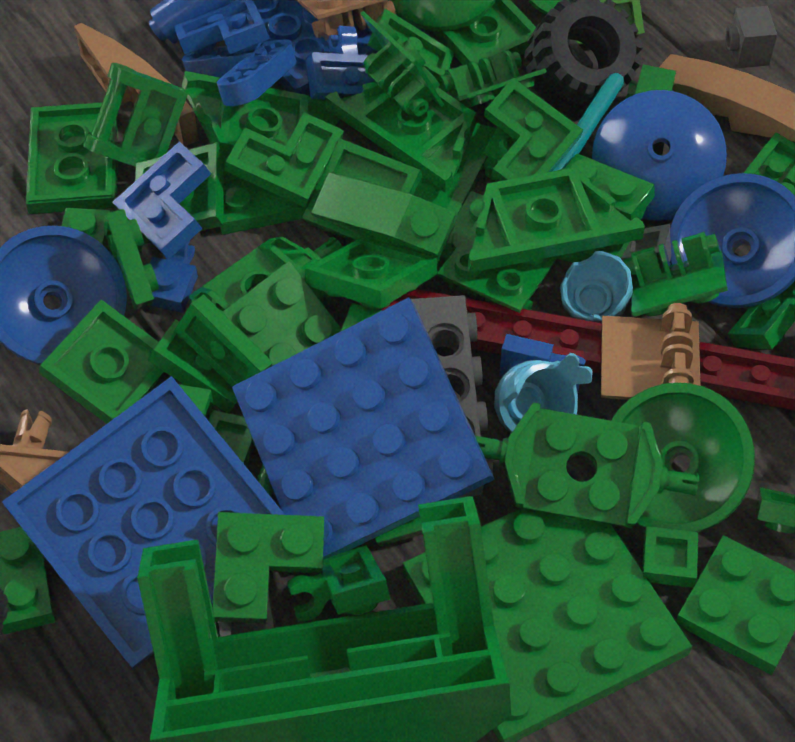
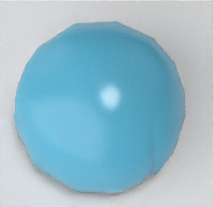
M595 251L588 259L573 262L560 286L563 308L572 318L602 323V316L621 317L632 298L633 286L630 269L620 257L604 251Z

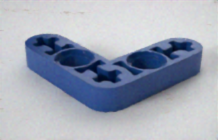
M287 39L261 42L257 49L247 53H239L237 51L229 54L227 46H219L204 53L196 54L190 52L182 58L185 71L220 78L217 81L222 103L225 106L242 105L257 99L297 63L292 42Z

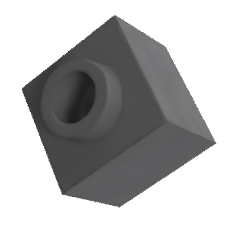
M768 6L735 8L732 25L727 26L725 30V46L727 51H732L737 68L770 65L777 32Z

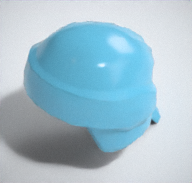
M569 353L562 361L530 360L513 366L503 375L495 390L494 408L500 423L509 433H512L532 403L541 404L540 408L577 415L578 394L576 384L591 383L592 369L587 366H579V358L574 353Z

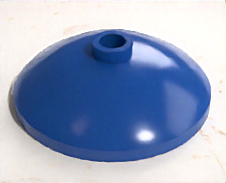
M651 90L625 99L607 114L596 133L592 159L654 184L655 197L646 207L641 220L668 222L673 221L679 207L692 192L705 183L724 175L727 151L725 138L719 123L706 107L695 99L679 92ZM663 142L668 145L669 152L663 156L657 155L653 151V145Z
M739 173L725 175L700 186L679 207L670 228L672 265L677 263L672 241L678 240L684 261H687L681 238L704 231L706 236L716 234L720 251L723 254L728 291L721 292L715 299L708 301V303L729 308L755 306L778 296L795 281V195L779 182L756 174ZM741 245L751 247L750 252L745 256L735 255V250Z
M41 226L15 235L0 247V342L18 357L41 365L101 299L123 316L125 315L127 292L122 271L107 248L90 235L64 226ZM49 295L55 296L60 301V307L55 310L48 309L44 305L43 299Z

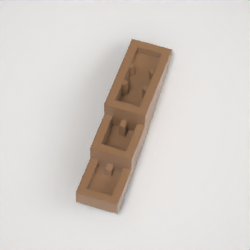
M83 23L74 26L80 55L105 92L111 80L107 76L111 63L125 65L137 72L170 83L144 59L116 40ZM127 86L121 105L132 101L135 106L140 90ZM186 101L174 132L175 136L184 146L199 141L195 113Z
M670 54L660 65V68L676 70L673 86L674 92H679L695 99L706 107L712 115L728 117L731 131L772 137L777 132L788 140L795 141V93L751 74L709 61Z

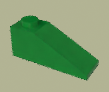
M330 172L311 212L312 216L363 237L436 257L437 266L455 227L456 212L412 194Z

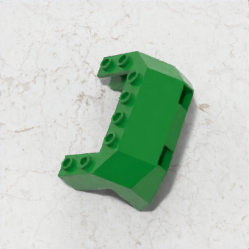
M473 496L418 504L433 603L218 637L198 539L143 548L137 580L159 675L150 742H477L512 716L509 680L494 626L481 525Z

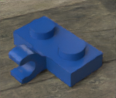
M338 26V35L329 36L328 44L331 53L311 52L305 59L311 99L325 100L326 95L336 91L340 98L363 92V84L374 82L365 73L364 60L368 55H358L357 32L354 26Z

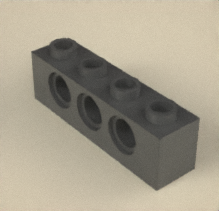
M465 295L411 299L434 348L449 347L455 351L453 355H438L454 392L460 395L459 403L474 435L481 437L480 431H487L488 419L485 401L477 402L475 386H482L480 356L472 357L470 342H477L476 314L467 313ZM485 458L493 474L492 459ZM484 485L460 497L482 495Z

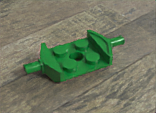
M284 237L270 238L190 294V304L204 294L218 309L224 311L245 295L250 288L258 285L288 261L291 262L305 281V267L341 249L343 246L338 240L336 241L335 237H331L327 242L312 251L309 247L303 249ZM310 287L325 308L332 305L331 296L327 295L325 291Z
M532 403L508 439L503 438V441H499L497 439L475 436L484 457L499 460V466L504 467L510 495L514 506L518 508L633 528L656 493L662 494L665 489L667 491L696 496L698 485L696 484L699 482V474L667 470V467L663 466L651 423L642 422L641 426L542 409L540 408L541 404ZM576 455L588 457L595 466L594 477L584 482L574 480L567 472V461Z

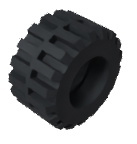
M561 0L548 12L530 35L527 41L529 46L525 50L524 59L531 62L527 65L526 72L529 74L546 68V73L535 76L536 81L533 87L537 92L542 89L547 94L544 100L549 104L557 101L560 103V110L568 112L574 107L576 113H585L609 75L619 73L623 76L624 85L619 93L636 76L637 73L635 71L640 67L642 57L637 55L643 49L642 40L635 39V35L639 32L635 23L631 25L626 19L630 15L624 9L618 12L614 8L615 2L611 0H606L604 3L600 2V0ZM567 40L579 41L590 48L596 57L598 69L588 68L579 63L571 54Z

